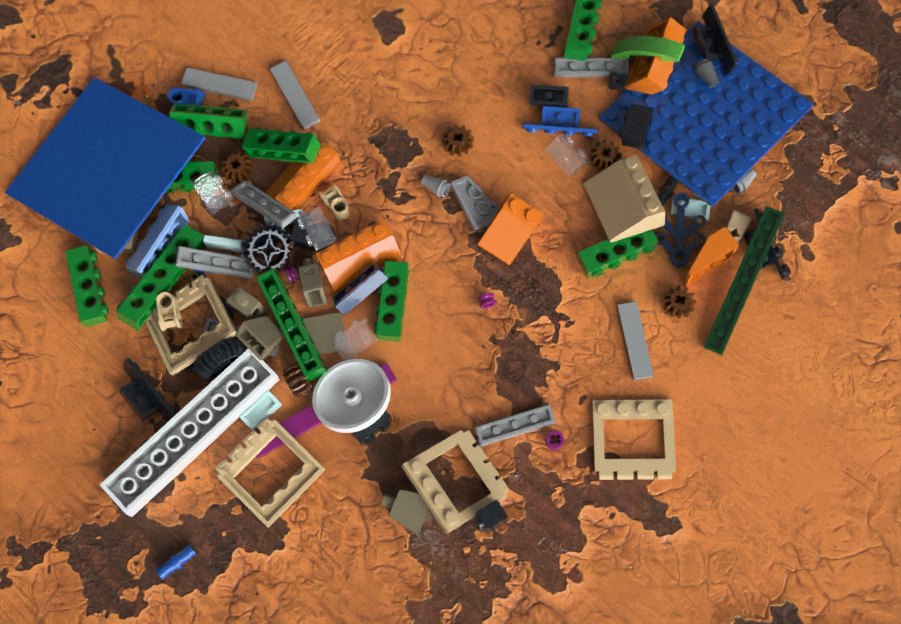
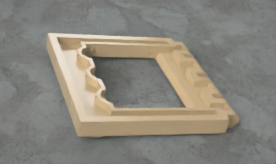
M203 274L191 281L193 287L187 284L176 291L175 294L180 311L206 295L220 322L216 325L215 329L210 332L206 331L200 335L198 340L189 342L181 351L173 353L159 326L157 307L145 321L166 368L172 376L198 360V357L209 347L220 340L223 341L226 338L234 337L237 333L211 279L205 278ZM170 297L164 300L165 307L171 303Z
M672 400L592 401L594 472H598L599 480H613V472H617V480H632L634 478L633 472H637V479H654V472H657V479H672V472L676 471ZM662 419L664 459H605L603 420Z
M266 417L257 426L261 433L258 434L253 430L243 440L247 447L244 449L239 444L228 455L233 461L229 463L224 459L215 469L220 473L217 477L269 528L325 471V468L275 419L271 422ZM277 436L304 464L261 506L234 478Z
M462 430L458 431L402 465L403 470L446 534L475 517L476 512L496 499L498 501L504 499L507 496L505 493L510 490L502 478L495 479L499 476V473L491 461L486 464L484 463L488 457L480 445L472 446L477 441L469 430L464 433ZM457 445L460 446L491 492V494L458 513L426 465Z

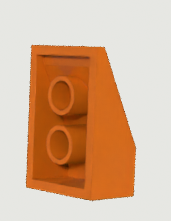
M511 193L502 202L477 245L507 265H510L535 229L543 213Z
M726 227L720 230L716 228L708 234L709 237L705 241L706 243L683 283L684 287L692 284L733 257L739 244Z

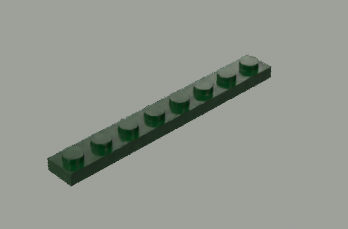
M766 206L705 342L704 349L723 356L785 213Z

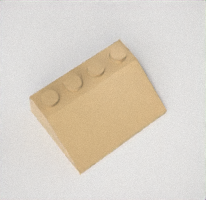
M637 155L618 160L583 183L610 243L665 225V210Z

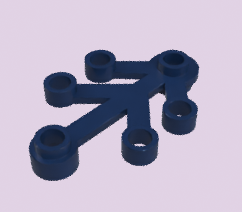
M678 193L673 201L674 206L677 208L676 229L667 220L666 216L665 225L662 226L676 240V248L666 240L667 238L664 233H658L656 237H664V241H658L657 244L662 245L670 253V262L673 266L682 268L688 264L689 254L698 246L704 245L705 236L702 234L695 235L693 242L685 248L684 240L695 230L703 227L706 223V218L702 215L696 216L694 222L684 230L685 208L689 204V197L685 193ZM679 199H682L685 203L683 205H679L677 201ZM702 219L703 224H698L696 220ZM701 237L703 242L697 243L696 238ZM678 255L683 257V260L680 262L676 260Z

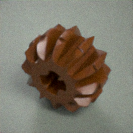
M456 124L455 129L448 127V132L443 133L442 145L445 146L446 152L450 151L452 156L458 153L460 157L461 152L468 154V149L473 148L472 142L474 137L471 136L470 129L465 130L464 125L458 128Z
M604 139L603 144L597 141L596 147H591L589 159L592 160V166L597 165L598 171L601 168L605 170L621 158L622 154L618 152L619 146L613 147V141L607 144V141Z
M232 151V156L230 157L225 155L226 161H221L223 167L221 172L225 174V178L227 180L231 179L234 184L237 179L240 182H243L242 178L244 177L249 179L248 173H253L251 168L253 163L249 160V156L247 154L243 155L240 151L237 155Z
M680 285L677 286L676 290L671 287L669 293L664 294L665 300L662 301V305L666 306L665 312L671 311L670 317L677 314V318L681 319L682 314L688 317L689 312L694 311L693 305L696 304V300L692 299L694 296L693 292L687 293L688 287H685L684 290H681Z
M297 362L283 370L284 380L293 395L296 397L304 396L312 390L311 381L304 376Z

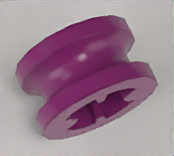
M292 264L290 268H284L291 283L295 279L300 280Z
M487 293L477 298L478 302H481V309L492 307L497 303L493 299L494 293Z
M559 431L549 432L546 437V445L552 450L560 449L564 443L562 433ZM551 436H553L554 438L558 436L560 438L558 442L560 443H554L552 445L550 443L552 439L549 438Z

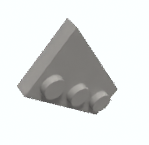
M469 176L452 181L450 183L451 189L473 232L476 233L486 229L499 209L497 204L493 200L491 201Z

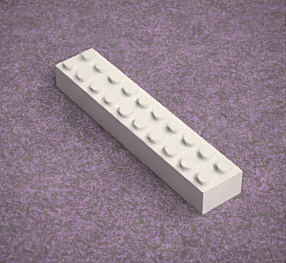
M248 348L106 478L100 486L125 514L133 517L280 379L263 360H260Z

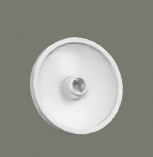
M365 359L342 361L328 369V372L324 373L318 380L312 397L314 412L322 424L336 432H356L372 425L386 410L391 396L390 383L384 371L374 362Z

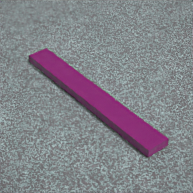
M387 363L380 366L390 384L397 381ZM313 405L279 424L295 439L322 422L315 414ZM276 436L257 457L261 458L285 443Z

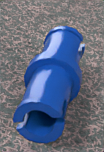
M188 544L187 547L175 556L171 555L167 562L155 570L161 579L164 580L165 577L177 568L181 569V565L193 556H196V553Z

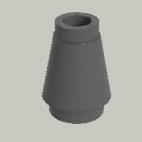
M706 58L695 65L696 73L709 88L719 83L712 61Z

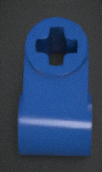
M173 88L168 93L172 106L174 103L202 105L203 99L206 97L205 92L197 89ZM181 97L179 101H174L176 98Z

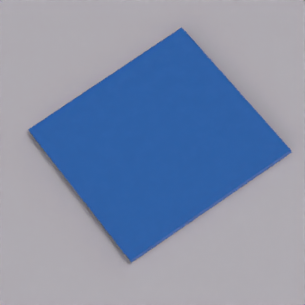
M698 21L685 33L682 43L685 46L680 61L674 62L673 71L667 80V87L663 91L651 95L626 90L599 116V119L619 134L621 126H624L626 122L624 121L625 111L630 109L631 103L653 108V120L644 150H638L713 207L814 104L732 44L731 47L737 58L738 65L730 75H726L720 60H709L712 61L719 80L716 86L709 88L696 73L695 65L703 60L692 32L695 26H705Z
M94 77L8 187L5 194L116 260L206 138Z

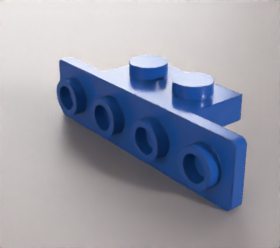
M543 106L542 124L523 123L522 128H526V132H537V129H545V133L556 134V130L563 131L565 135H574L575 132H582V136H593V133H598V129L579 127L580 108Z

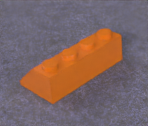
M669 17L647 28L644 36L665 38L682 44L686 29ZM637 55L624 88L651 95L663 91L667 87V80L673 71L674 62L661 61L659 56Z
M319 141L321 147L313 164L291 162L265 193L290 210L300 209L340 162L338 153L324 142Z
M384 219L315 253L335 293L343 289L374 262H377L380 267H385V261L397 262L403 259Z

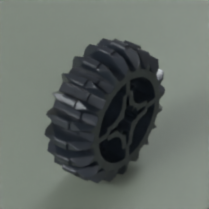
M260 223L259 230L253 226V234L248 231L246 232L249 239H242L244 243H247L241 246L242 250H246V252L241 254L242 257L246 258L244 263L250 264L249 268L251 270L256 268V273L258 274L262 269L263 273L272 268L282 271L280 265L287 266L288 263L285 259L292 258L287 254L288 252H293V249L288 247L293 244L292 241L287 240L290 237L289 234H284L285 230L283 228L278 230V225L276 224L271 228V224L266 223L264 229L263 224ZM271 234L279 238L281 246L273 245ZM265 235L261 243L254 244L260 236ZM267 245L273 248L267 250V253L264 250H261L263 248H267ZM252 251L261 253L263 263H259L254 259ZM274 254H279V256L271 262L272 256Z
M234 337L226 338L223 341L220 340L198 357V360L195 362L197 373L204 381L214 380L246 351L244 345L238 338Z

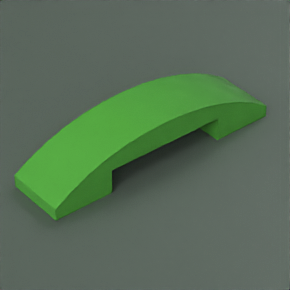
M633 36L617 41L611 58L629 59L630 55L659 56L661 61L679 62L685 46L679 42L660 37Z

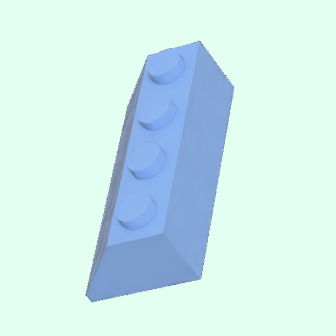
M166 204L159 211L157 220L149 226L147 235L138 243L134 255H131L127 260L126 269L131 274L141 278L144 272H148L154 259L161 256L165 245L172 242L176 231L182 229L184 225H188L190 220L182 207Z

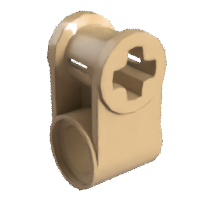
M334 182L328 189L318 192L319 197L336 219L345 220L349 217L350 209L348 203ZM338 207H345L342 211H337Z
M734 209L727 224V229L739 244L752 217Z
M168 292L160 293L156 298L161 330L166 331L167 328L176 326L178 328L183 327L177 297ZM170 297L171 303L165 307L164 300Z

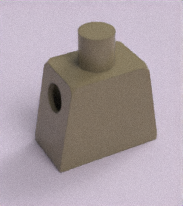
M313 259L303 260V266L299 268V274L308 307L313 308L328 304L318 264H314Z
M237 287L226 301L228 307L246 321L264 317L268 314L262 304L241 287ZM257 309V313L252 316L253 312Z
M264 316L244 321L236 336L260 360H263L279 346L284 333L279 323L274 324L268 317Z
M399 490L396 498L385 494L381 505L391 509L390 519L414 534L419 535L429 510L421 495L405 490Z

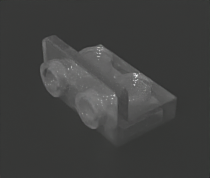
M559 134L544 150L568 177H572L584 164L587 165L589 163L586 159L588 155L581 148L578 150L574 144L576 142L569 135Z
M209 171L191 183L212 215L227 205L230 207L234 206L231 201L234 198L228 189H223L221 185L224 182L218 174L214 175Z
M317 207L304 214L302 211L298 212L300 218L297 221L301 230L306 229L308 235L305 238L309 246L313 245L317 251L337 241L321 207Z
M366 318L361 321L359 319L355 320L350 324L351 328L346 331L342 329L334 335L335 338L332 345L344 361L352 359L377 342L378 339L368 327V320Z

